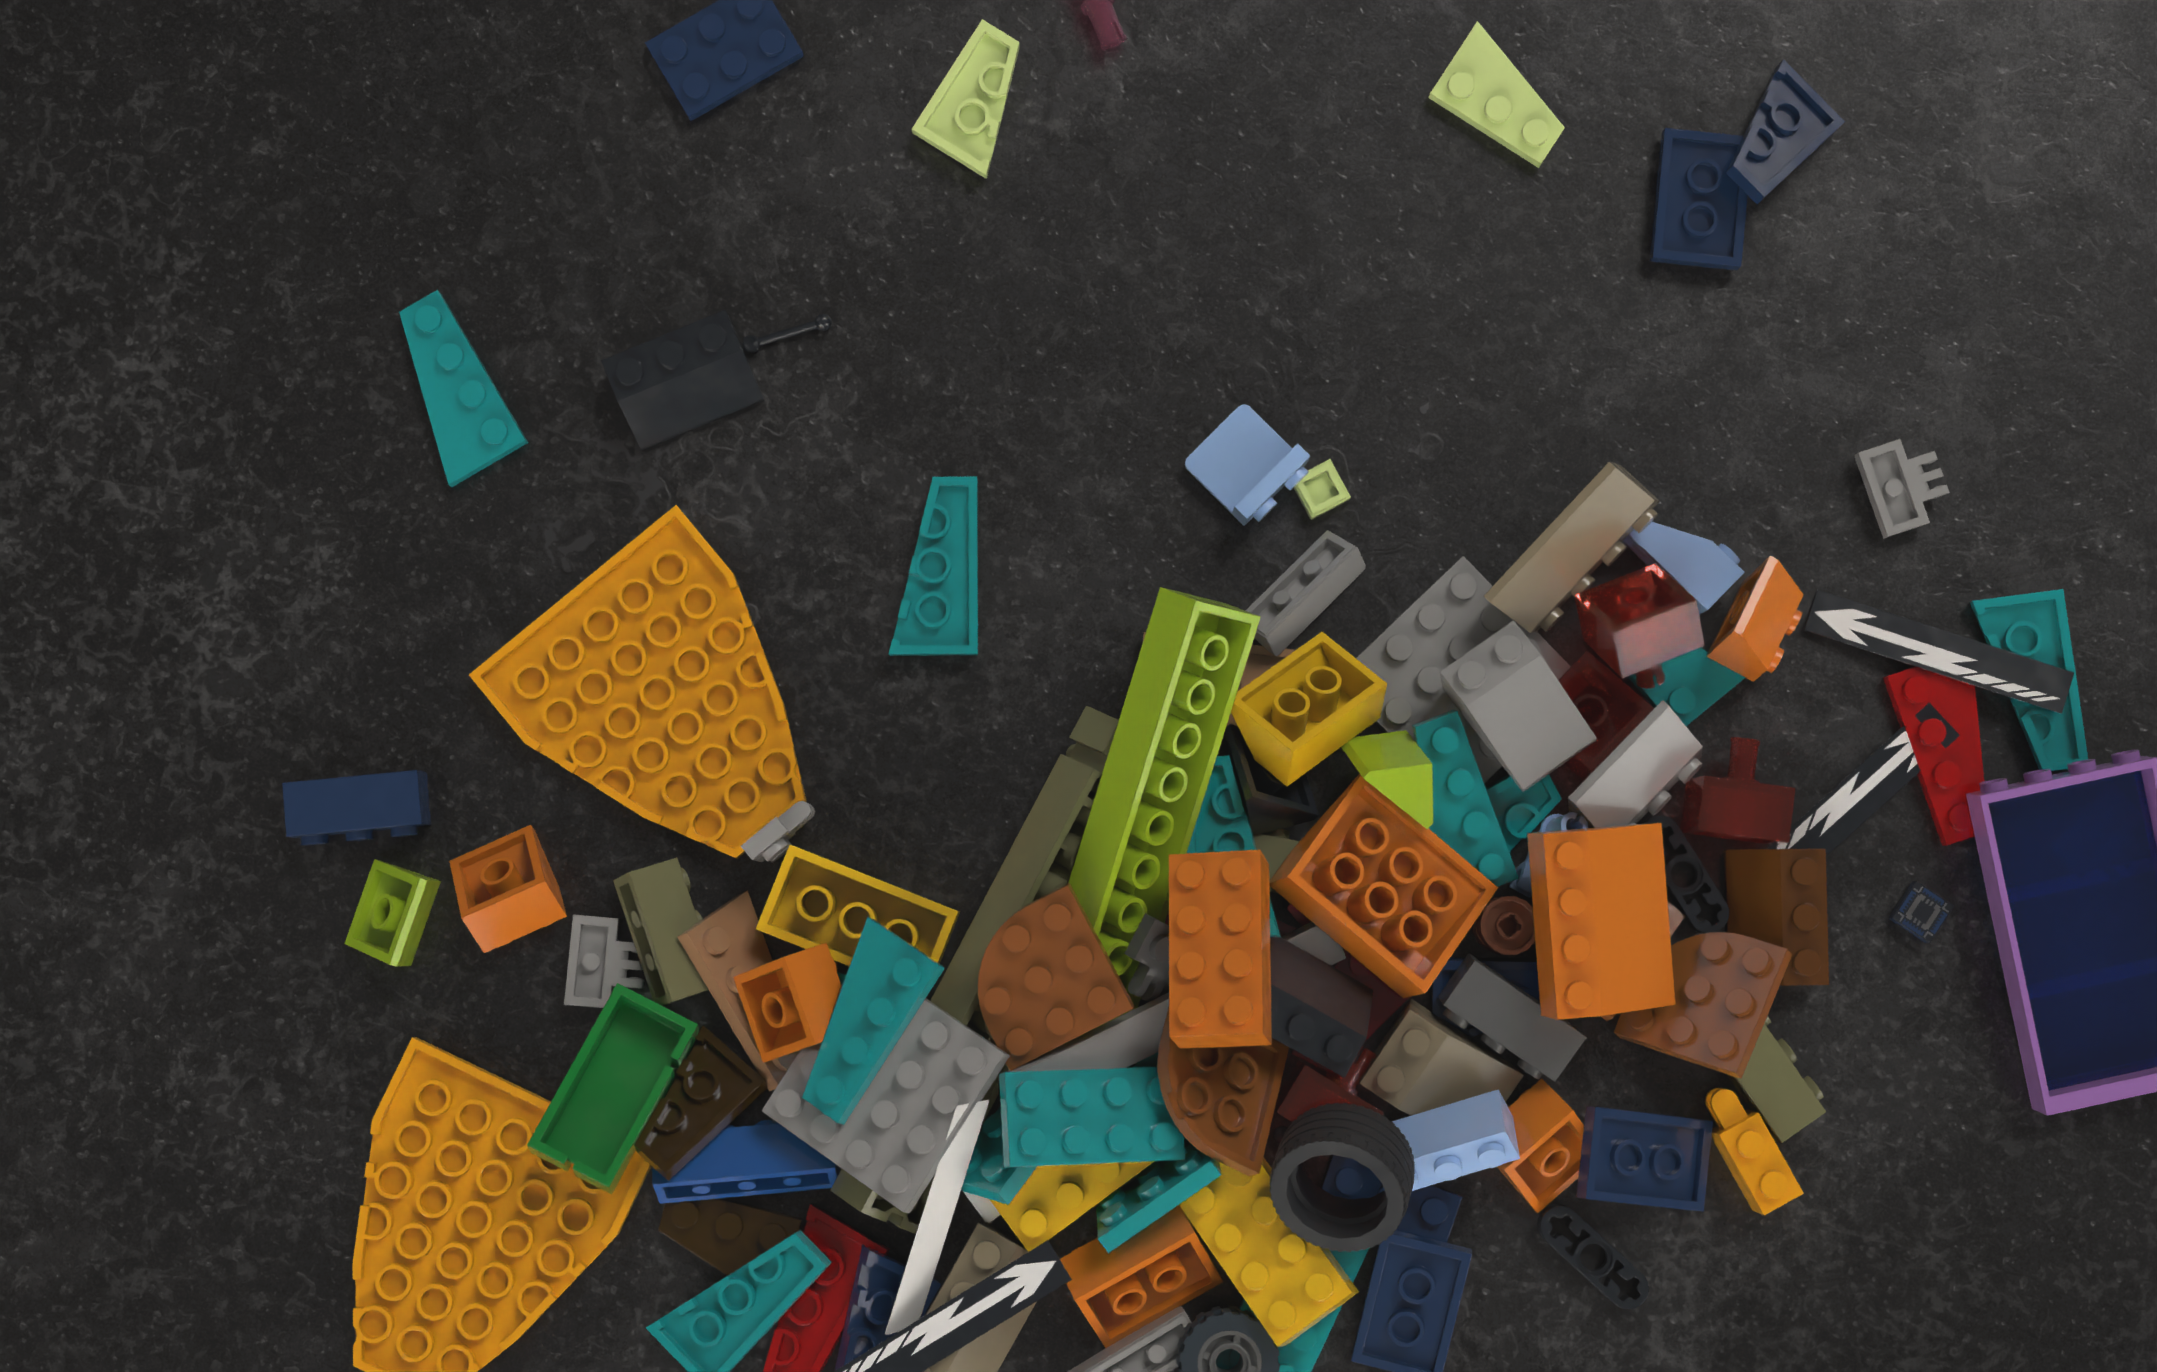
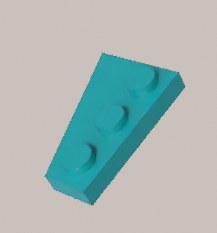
M1627 601L1590 630L1652 707L1655 708L1663 700L1671 707L1685 726L1690 724L1745 678L1706 657L1707 651Z

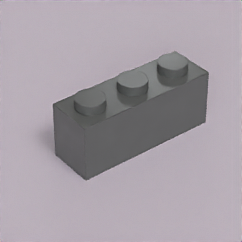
M1470 953L1467 954L1438 995L1439 1000L1446 1007L1443 1014L1463 1029L1470 1023L1482 1031L1483 1034L1480 1037L1482 1042L1500 1054H1503L1505 1049H1508L1520 1057L1517 1065L1538 1080L1544 1074L1553 1081H1556L1587 1038L1578 1027L1566 1019L1556 1020L1541 1016L1539 1000Z

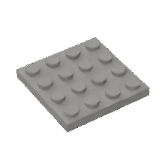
M1462 556L1356 659L1387 683L1381 717L1376 721V724L1385 733L1407 730L1413 738L1412 725L1448 711L1457 710L1483 782L1485 783L1502 765L1443 690L1440 671L1513 620L1484 597L1492 585ZM1516 623L1542 655L1570 699L1575 697L1587 683L1537 631L1530 633Z
M926 998L844 1125L835 1122L802 1098L822 1042L799 1051L762 1109V1112L903 1213L909 1214L935 1175L941 1158L976 1103L982 1101L1010 1057L1009 1054ZM969 1103L946 1139L956 1106Z

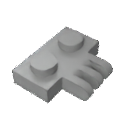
M1901 439L1854 455L1883 539L1930 523L1923 502L1950 493L1947 485H1939L1931 490L1927 482L1944 476L1941 468L1926 473L1922 469V465H1928L1938 460L1935 451L1907 459Z
M805 801L795 803L780 817H775L742 844V849L753 861L763 862L766 860L767 862H775L787 852L789 845H792L789 840L796 835L795 832L813 818L815 814L814 807Z
M573 915L564 1005L604 1008L612 993V987L616 986L617 983L629 988H644L645 979L639 977L627 978V969H643L640 961L628 960L629 951L637 953L634 942L617 941L619 918Z

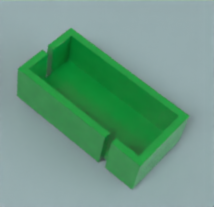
M617 983L527 1146L530 1152L565 1171H568L571 1164H574L572 1169L575 1176L612 1194L636 1151V1141L660 1099L665 1098L675 1079L674 1068L671 1066L679 1068L695 1043V1038L699 1033L698 1024Z

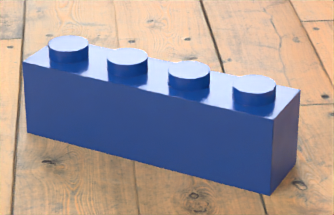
M765 1120L758 1122L754 1126L735 1127L727 1125L669 1181L652 1167V1185L660 1204L829 1189L835 1183L840 1173V1168L778 1122Z

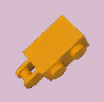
M1719 1087L1711 1089L1705 1097L1706 1107L1717 1125L1712 1128L1711 1138L1752 1211L1766 1215L1804 1194L1760 1114L1755 1111L1744 1110L1733 1091Z

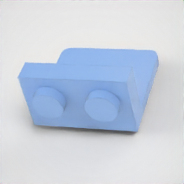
M1244 404L1238 406L1186 458L1185 467L1245 526L1253 517L1260 522L1276 506L1277 502L1273 497L1284 486L1291 491L1308 474L1309 471L1304 466L1307 464L1310 455L1298 443L1291 448L1250 406Z

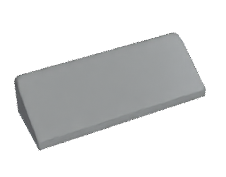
M1327 530L1245 610L1261 617L1254 638L1266 650L1278 656L1365 570L1366 565L1358 547Z
M1179 1306L1067 1372H1170L1178 1367L1176 1354H1178L1179 1349L1177 1346L1179 1338L1183 1337L1185 1333L1184 1328L1187 1324L1192 1322L1185 1310Z

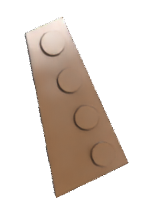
M747 890L729 900L677 938L759 1075L766 1080L768 1090L772 1091L776 1089L799 1051L765 1063L762 1062L733 978L736 975L772 962L763 932L756 930L759 921Z

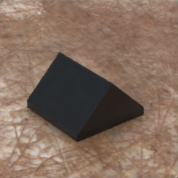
M1229 724L1226 727L1225 738L1228 756L1233 761L1253 836L1315 820L1319 813L1306 773L1289 786H1285L1254 760L1238 726Z

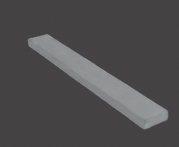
M1313 922L1281 937L1329 965H1333L1346 958L1343 948ZM1169 992L1008 1072L1127 1068L1158 1052L1169 1007Z

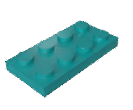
M1157 1067L999 1073L1004 1168L1176 1161L1185 1159L1184 1136L1175 1125L1166 1108L1160 1089Z

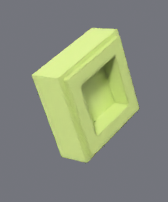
M1331 459L1308 470V474L1294 487L1311 520L1351 499Z

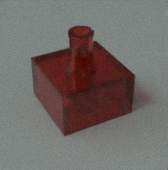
M1656 563L1574 595L1583 640L1621 678L1636 673V683L1641 688L1655 687L1653 675L1656 677V683L1659 686L1665 681V674L1662 668L1663 662L1705 646L1696 599Z
M1732 737L1730 741L1731 751L1728 776L1723 778L1701 776L1690 779L1686 783L1681 831L1685 834L1767 845L1788 843L1795 788L1763 784L1754 780L1760 740Z
M1364 1048L1357 1062H1353L1345 1078L1335 1072L1332 1075L1327 1073L1326 1076H1323L1298 1061L1278 1094L1274 1110L1293 1122L1300 1114L1302 1115L1303 1112L1309 1111L1313 1107L1316 1108L1318 1105L1347 1103L1356 1104L1357 1106L1361 1105L1367 1109L1370 1108L1383 1116L1384 1112L1358 1097V1091L1355 1090L1371 1061L1376 1057V1054Z

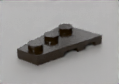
M704 1025L695 1038L696 1044L687 1060L683 1059L676 1071L677 1077L666 1097L660 1099L635 1143L637 1153L667 1181L767 1089L766 1080Z
M725 1198L665 1203L658 1231L728 1276L798 1232L803 1218Z

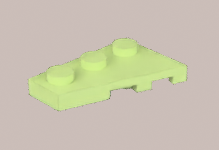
M982 19L912 127L914 135L986 179L1020 48L1019 41Z
M1478 21L1428 97L1538 168L1565 128Z

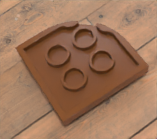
M1070 883L1027 904L1010 916L992 937L981 961L978 977L980 1009L997 1047L1010 1055L1006 1061L1010 1071L1134 1008L1128 992Z
M1711 932L1681 940L1671 946L1675 1005L1621 1013L1614 1033L1621 1039L1742 1079L1792 954L1787 948L1736 933Z
M1168 1007L1158 1049L1157 1072L1166 1108L1183 1136L1208 1157L1247 1176L1259 1174L1289 1047L1272 1038V1045L1180 1049L1169 1037Z

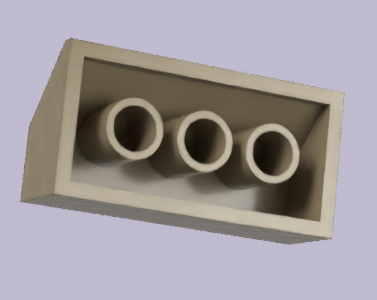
M1608 462L1491 587L1484 597L1528 632L1533 633L1540 628L1547 632L1564 615L1565 612L1560 607L1571 595L1576 599L1580 598L1592 586L1595 579L1591 574L1603 562L1610 566L1624 552L1627 547L1622 541L1633 529L1641 533L1656 518L1658 513L1653 508L1660 501L1619 464Z
M980 1218L926 1315L1028 1253L1020 1240ZM1036 1302L923 1372H998Z

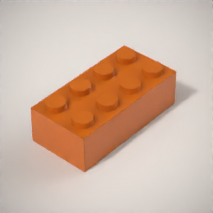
M1261 850L1169 854V1037L1180 1049L1272 1045L1269 863Z

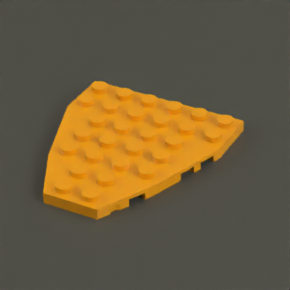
M677 505L666 512L469 674L471 679L526 745L552 759L566 770L592 784L643 818L738 859L745 853L741 845L775 817H780L799 801L807 802L785 705L736 577Z
M412 1037L371 1123L370 1134L373 1135L369 1162H366L364 1177H367L364 1202L363 1205H360L353 1256V1280H355L356 1307L353 1308V1326L356 1329V1341L353 1344V1366L364 1372H478L515 1343L619 1235L651 1165L635 1151L615 1190L610 1194L575 1176L572 1169L574 1164H571L569 1170L565 1171L532 1154L527 1144L551 1101L424 1040Z

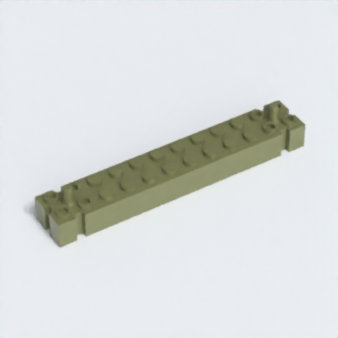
M1088 706L1083 710L1069 737L1076 741V744L1069 746L1066 756L1060 754L931 999L932 1003L995 1046L997 1045L983 1019L978 998V977L981 961L992 937L1010 916L1027 904L1069 882L1119 721ZM1006 1063L999 1073L1010 1071ZM999 1074L982 1099V1101L989 1100L982 1125L1000 1092ZM841 1169L830 1191L861 1213L884 1222L889 1220L897 1227L916 1234L934 1176L910 1214L903 1213L843 1169Z

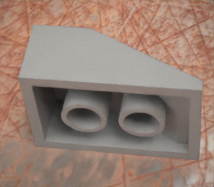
M1514 620L1440 671L1443 690L1522 792L1597 741L1596 736L1542 655Z

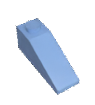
M1651 522L1641 533L1633 529L1623 540L1698 615L1707 611L1744 574V571L1738 566L1740 559L1726 545L1721 543L1717 546L1711 540L1655 522Z

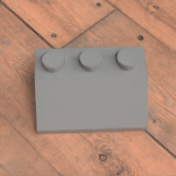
M1662 700L1568 797L1569 812L1577 813L1576 817H1584L1588 828L1636 825L1648 812L1654 816L1668 803L1672 797L1668 791L1679 779L1685 784L1699 771L1703 765L1699 761L1702 757L1703 746L1671 707Z

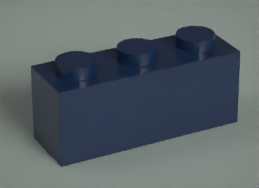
M412 770L282 783L286 837L301 838L302 846L329 843L328 835L346 834V841L374 839L373 831L390 829L391 837L418 835V826L431 825L427 772Z

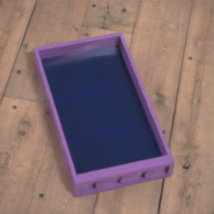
M2128 750L2111 754L2112 762L2096 765L2095 759L2072 762L2067 764L2068 772L2052 775L2051 769L2026 772L2023 774L2024 781L2008 784L2007 778L1984 781L1979 783L1980 791L1966 793L2031 1107L2033 1110L2046 1116L2157 1092V757L2140 756L2139 750Z

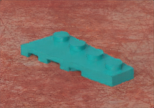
M977 476L932 477L889 656L978 655Z
M867 917L802 1098L835 1122L844 1125L945 968L876 920Z
M799 1230L655 1321L646 1329L687 1372H731L832 1262Z

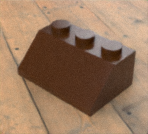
M1826 848L1724 850L1725 901L1729 907V919L1725 925L1726 932L1748 936L1787 948L1792 957L1780 985H1829Z

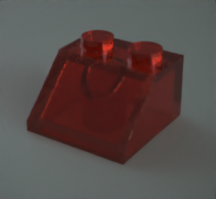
M1588 651L1558 680L1597 738V741L1565 762L1584 781L1654 709Z

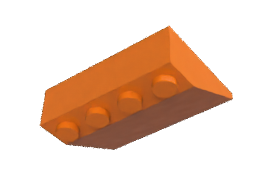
M1361 774L1353 780L1292 849L1269 881L1271 888L1403 999L1427 992L1498 889L1495 884L1429 828L1423 827L1367 782Z
M1662 823L1527 833L1541 1016L1561 1020L1605 1016L1675 1005Z

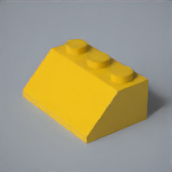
M1321 632L1237 691L1231 714L1254 760L1285 786H1289L1380 719L1387 683L1325 633Z

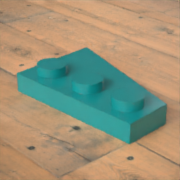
M1509 774L1486 786L1509 852L1522 838H1526L1527 833H1531L1562 800L1549 774L1524 792L1521 791Z

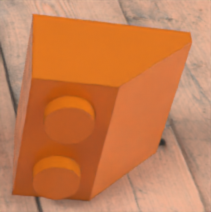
M1769 556L1742 582L1706 656L1753 682L1766 671L1772 673L1776 669L1784 654V649L1780 648L1779 645L1785 634L1790 636L1802 617V612L1797 610L1804 594L1778 559Z
M532 825L449 861L461 919L484 953L509 944L513 940L567 917L560 887Z
M827 942L784 956L733 977L763 1063L823 1041L842 986L837 974L836 963L831 957Z
M1542 1078L1530 1089L1525 1090L1508 1107L1514 1118L1520 1159L1497 1167L1537 1214L1578 1179L1584 1124L1574 1110Z

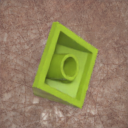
M1407 730L1357 736L1341 747L1367 782L1426 829L1433 824L1432 762Z
M374 859L344 944L392 966H411L441 881Z

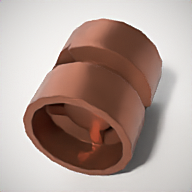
M1515 896L1494 897L1490 899L1473 924V933L1477 942L1485 950L1495 954L1517 955L1528 950L1535 942L1533 907L1526 900Z

